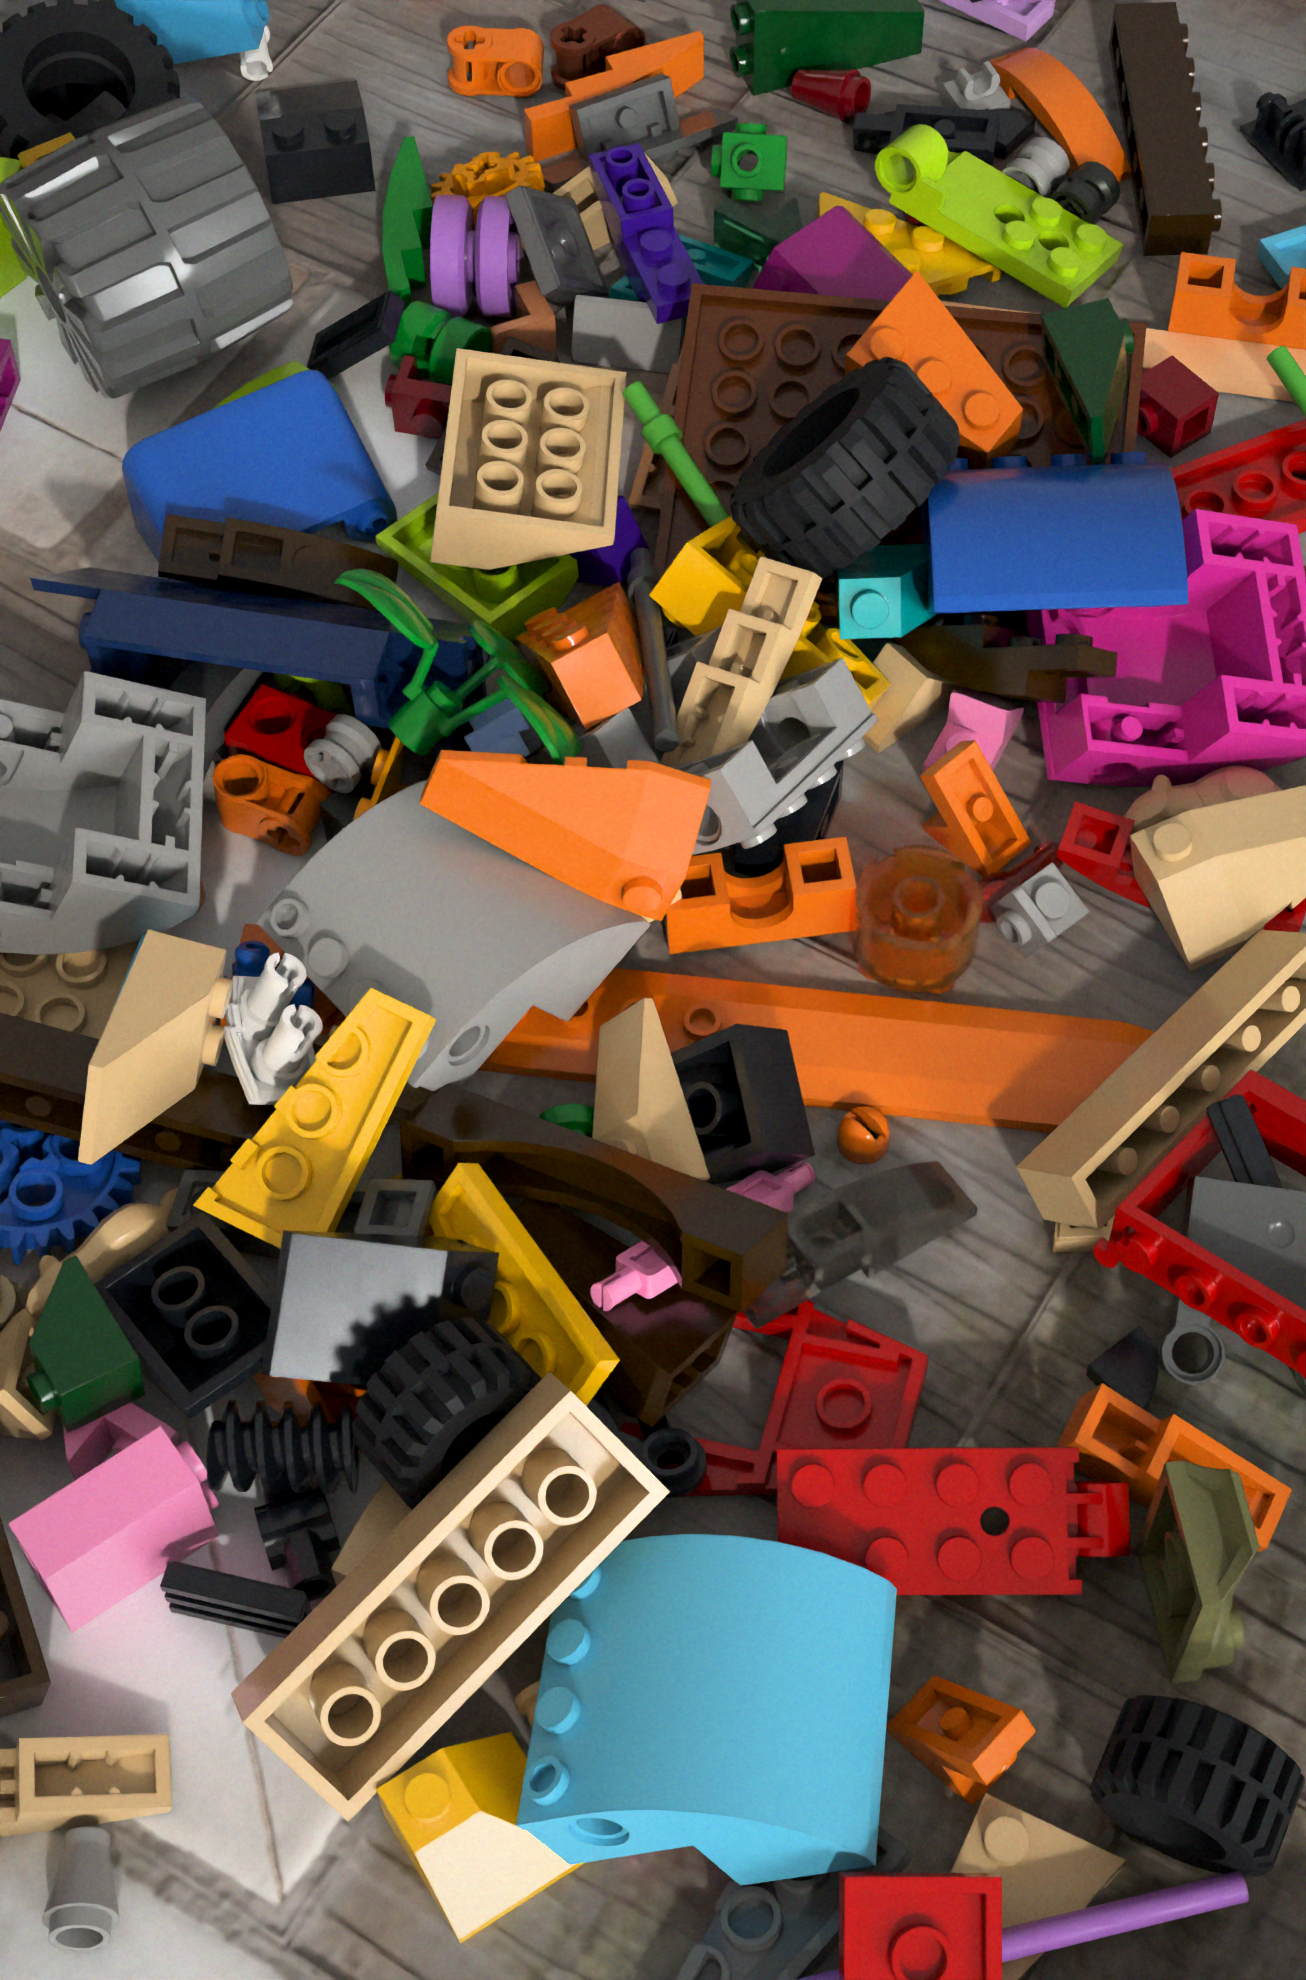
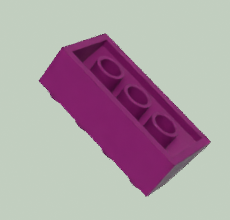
M835 206L774 247L752 289L892 301L913 274L845 207Z

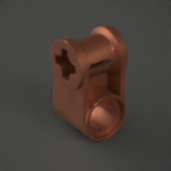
M603 3L594 6L588 12L568 22L558 24L550 34L551 46L556 51V64L551 70L552 82L557 88L565 91L566 82L605 72L606 56L645 46L646 38L644 31L611 6Z

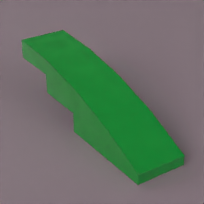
M414 136L403 139L390 173L383 209L382 253L387 292L392 290L405 302L403 311L412 303L410 289L426 287L422 250L430 248L433 204Z

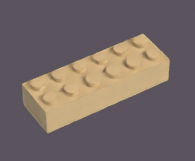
M548 1372L231 1692L242 1723L349 1822L377 1793L376 1788L389 1781L670 1491L570 1389L551 1372Z

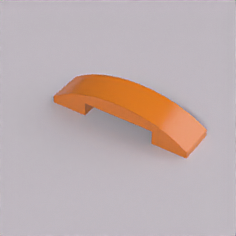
M1031 47L988 60L999 74V85L1008 98L1011 100L1020 96L1063 148L1070 162V176L1082 163L1092 161L1106 166L1114 173L1119 182L1130 179L1132 170L1111 124L1090 92L1063 63L1045 51Z

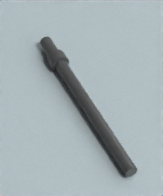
M637 548L631 552L629 557L631 571L627 576L628 596L636 605L654 744L662 752H671L679 746L680 738L660 605L649 596L661 579V574L654 567L652 553L646 548Z

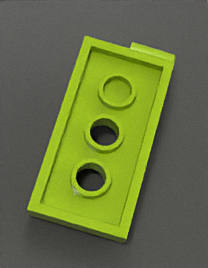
M917 124L910 127L881 150L876 157V175L881 185L891 193L890 204L1064 308H1067L1118 261L1123 243L1109 236L1099 226L1087 223L1062 208L1055 200L1043 197L969 152L956 153L948 151L946 142L940 133L928 125Z

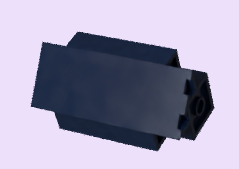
M91 567L30 578L33 590L96 600L92 613L86 612L83 615L79 628V644L82 649L87 651L91 665L90 672L149 686L152 684L162 656L351 685L356 719L365 725L390 729L388 721L409 700L402 690L412 680L423 654V648L406 638L378 610ZM428 618L434 626L431 633L438 641L439 647L423 685L430 687L437 680L455 692L489 661L490 655L470 634L468 629L470 624ZM486 680L461 701L463 707L458 713L487 696ZM469 721L457 727L448 738L443 736L431 749L433 766L441 750L471 751L464 738L474 732Z

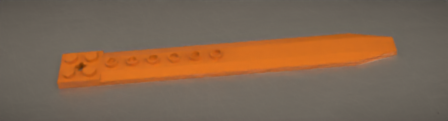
M245 924L240 944L245 941H260L270 949V955L279 952L280 961L276 966L277 969L285 952L259 925ZM613 968L568 1022L532 1006L478 1070L596 1083L600 1026L641 999L652 998L670 1053L734 1024L787 1030L804 1106L851 1111L855 1107L870 1106L880 1111L883 1115L1052 1133L1155 1031L1123 1021ZM316 986V999L313 1010L322 1020L323 1029L320 1034L328 1036L332 1025L340 1026L346 1019V1016ZM226 1015L223 1019H220L219 1026H227Z

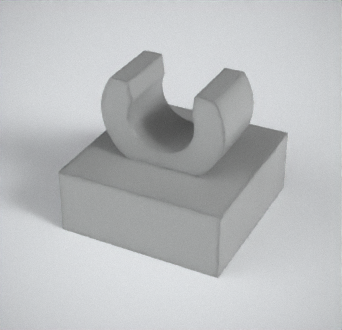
M989 61L983 62L981 72L970 75L965 68H962L957 72L956 79L942 83L941 100L948 108L1010 111L1011 103L999 85V74Z

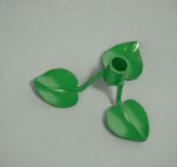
M349 570L342 573L335 580L334 584L347 586L364 596L406 638L423 648V654L414 676L402 690L409 700L388 721L392 732L410 750L420 756H425L443 736L448 738L460 725L509 698L537 732L555 765H565V756L576 757L580 753L582 743L578 735L563 717L541 698L551 690L545 677L533 664L523 660L520 651L515 645L492 626L481 620H475L468 628L472 637L492 659L455 692L437 680L429 687L423 685L436 655L439 643L431 633L434 629L433 624L416 603L389 578L371 570ZM501 668L506 671L509 676L502 674L496 680L500 689L458 713L463 707L461 701L493 672Z

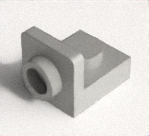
M1053 862L989 908L996 917V924L1002 937L1011 946L1019 948L1025 958L1034 954L1090 913Z

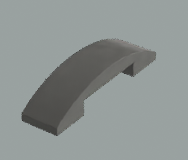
M185 1169L166 1224L171 1232L203 1211L193 1206L207 1187H213L225 1171ZM369 1178L365 1192H353L335 1232L423 1236L437 1187L433 1180ZM204 1211L238 1252L279 1258L280 1248Z

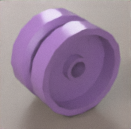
M436 195L432 212L430 238V277L433 305L449 311L451 316L465 317L471 307L475 283L478 308L484 317L513 318L516 304L515 286L519 282L520 235L506 197H484L478 209L476 230H474L472 206L466 196Z

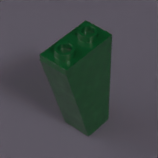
M736 0V4L730 7L731 22L736 33V46L730 48L731 66L737 78L743 77L752 95L755 96L791 87L793 78L799 69L857 70L920 54L922 50L925 12L917 0Z

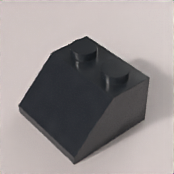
M734 1024L671 1053L710 1175V1179L705 1182L716 1185L742 1180L759 1170L772 1173L815 1155L787 1030Z

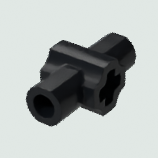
M287 1472L279 1490L275 1493H267L262 1487L258 1474L265 1505L254 1508L272 1571L284 1567L289 1588L304 1591L308 1596L309 1602L329 1595L336 1587L331 1571L333 1563L329 1552L341 1549L325 1494L320 1487L310 1490V1486L304 1493H295L291 1488Z

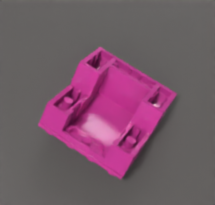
M1195 509L1182 520L1188 581L1187 605L1025 610L1029 637L1044 639V645H1055L1056 635L1079 634L1093 637V647L1118 653L1116 677L1067 679L1065 703L1037 702L1048 780L1120 787H1152L1153 781L1158 775H1165L1169 778L1171 785L1194 783L1214 770L1230 765L1248 766L1263 771L1306 757V577L1297 525Z

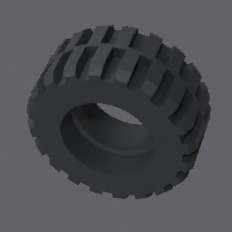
M57 0V5L46 7L45 2H41L27 7L28 15L22 17L19 13H16L2 23L3 33L0 32V157L19 160L17 155L21 152L69 132L77 139L100 128L74 129L64 127L48 120L32 106V101L38 95L57 85L82 83L98 87L110 93L126 109L120 117L111 123L180 98L179 76L173 70V59L167 48L162 44L157 46V35L143 23L138 27L133 24L134 16L118 8L113 13L105 10L104 3L88 0V5L74 4V0Z
M890 357L872 360L866 363L863 368H856L846 374L837 384L833 383L821 392V395L812 403H808L797 412V416L773 436V439L753 458V463L738 478L739 484L732 489L730 494L731 500L729 503L732 519L768 559L814 572L822 579L829 577L834 570L838 568L844 569L855 562L859 555L865 551L869 552L877 546L881 539L892 529L895 531L907 519L906 516L930 495V490L935 484L940 483L948 472L947 466L954 462L958 454L957 447L960 446L958 425L907 363Z

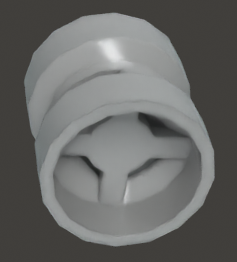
M1036 137L1023 147L1018 154V158L1012 160L1002 172L1043 197L1048 198L1051 190L1056 189L1068 176L1070 162L1063 148L1055 141L1046 137Z

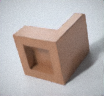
M536 280L516 285L517 318L487 327L490 330L492 353L499 354L507 339L511 336L557 355L555 314L546 298L542 296Z

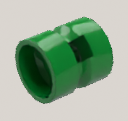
M416 300L409 304L402 312L395 342L390 344L391 362L395 367L400 368L405 355L414 356L417 358L418 375L420 378H428L430 376L433 383L452 386L456 349L492 353L490 330L463 317L456 316L453 318L449 311L425 301Z

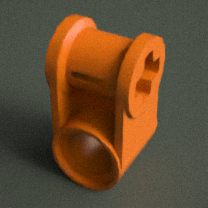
M467 25L455 28L448 34L447 48L452 55V68L448 72V84L454 92L464 96L498 95L524 98L535 94L540 89L543 78L544 44L540 36L534 31L525 28H481L479 26ZM469 41L473 42V49H468ZM467 72H472L471 81L467 80Z
M244 754L230 756L222 760L215 767L212 778L220 822L226 829L272 845L275 849L285 854L303 856L308 852L312 844L310 835L322 817L320 803L332 794L326 786L310 776L294 774Z

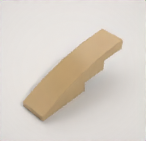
M760 556L740 612L728 609L709 664L698 661L696 663L677 715L680 738L679 746L671 752L663 753L660 761L661 765L673 768L690 761L695 762L748 741L770 697H772L799 639L822 581L820 576L814 572Z
M169 1734L19 1738L16 1748L0 1749V1836L96 1825L170 1812L172 1808Z

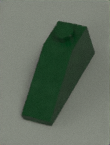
M1109 298L1040 315L1043 362L1092 465L1105 463L1127 381L1126 355L1134 352V339L1129 321L1126 318L1119 320Z

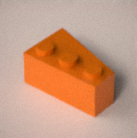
M916 271L846 354L845 375L856 368H863L866 363L872 360H881L883 357H890L907 363L956 421L960 436V446L957 447L958 454L956 458H968V469L992 468V458L1006 456L1017 443L1023 408L924 278Z

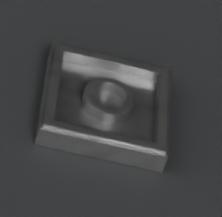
M518 186L506 193V200L542 296L575 302L576 295L609 298L607 286L575 200L524 186Z

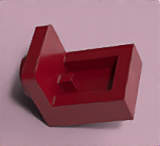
M405 355L397 375L391 374L389 376L385 389V405L392 408L395 432L440 439L447 427L452 386L419 380L417 358L414 356Z

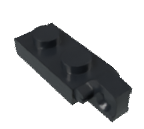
M897 104L896 111L885 112L884 115L856 113L853 126V147L856 151L878 155L881 150L910 127L924 124L940 133L946 142L948 151L956 153L967 151L987 164L993 165L1000 129V113L998 111Z

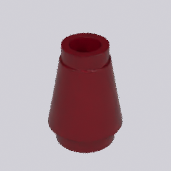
M799 69L793 78L791 93L794 100L802 101L806 105L843 122H847L851 118L855 119L856 113L866 112L871 97V83L867 77L861 76L860 72L856 69Z

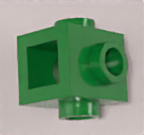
M736 123L735 133L723 132L722 145H713L711 177L720 178V188L732 191L731 200L762 202L763 192L785 193L787 135H767V125ZM746 155L758 157V164L751 171L740 169V162Z

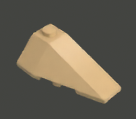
M1306 785L1187 810L1130 835L1134 878L1190 971L1240 950L1259 930H1264V925L1285 907L1288 906L1293 909L1306 898Z

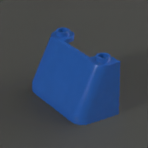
M306 370L296 373L149 436L134 444L122 461V473L135 527L158 563L161 554L166 514L225 523L226 517L308 534H313L340 522L347 536L354 541L375 540L377 534L397 521V511L394 502L336 390L326 376L317 370Z

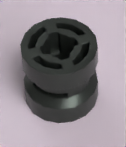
M1087 161L1082 163L1071 174L1068 182L1062 184L1052 194L1050 199L1055 200L1062 208L1087 223L1096 225L1101 215L1107 213L1119 200L1121 189L1119 181L1111 170L1098 162Z

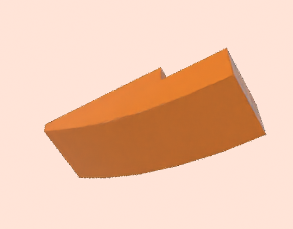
M1103 1383L1079 1398L1056 1445L1079 1447V1462H1074L1076 1470L1095 1481L1129 1482V1499L1150 1508L1164 1464L1167 1462L1185 1460L1204 1467L1231 1469L1237 1472L1241 1477L1259 1542L1258 1552L1267 1549L1292 1492L1291 1488L1177 1415L1172 1414L1161 1421Z

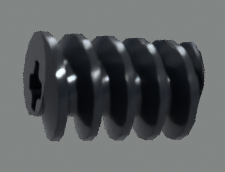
M228 1400L221 1420L212 1422L209 1430L206 1463L210 1490L217 1492L222 1489L228 1473H230L234 1488L238 1492H247L250 1490L258 1472L263 1489L267 1493H275L279 1490L287 1472L291 1488L295 1493L306 1492L314 1473H316L322 1492L324 1494H332L336 1491L344 1473L349 1490L352 1494H356L359 1479L360 1448L356 1443L358 1438L353 1434V1421L355 1417L350 1402L342 1403L335 1423L327 1422L322 1402H314L307 1421L299 1422L293 1401H285L278 1421H270L265 1401L257 1400L250 1420L242 1421L236 1400Z

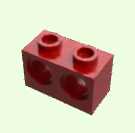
M261 684L224 734L229 757L240 754L253 756L262 762L294 774H302L318 780L305 763L303 757L304 750L314 740L323 739L326 736V725L336 715L344 713L334 714L308 703L296 693H283ZM327 787L331 793L335 792V790H332L329 787Z

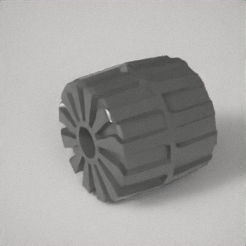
M192 97L173 99L100 127L69 142L0 182L1 217L4 226L12 236V247L22 270L38 283L35 287V297L47 319L56 318L61 343L73 363L76 365L79 362L86 381L96 392L100 391L107 399H115L221 353L286 314L293 304V284L290 270L276 228L259 194L258 188L246 165L239 157L229 137L217 120L205 110L201 103Z

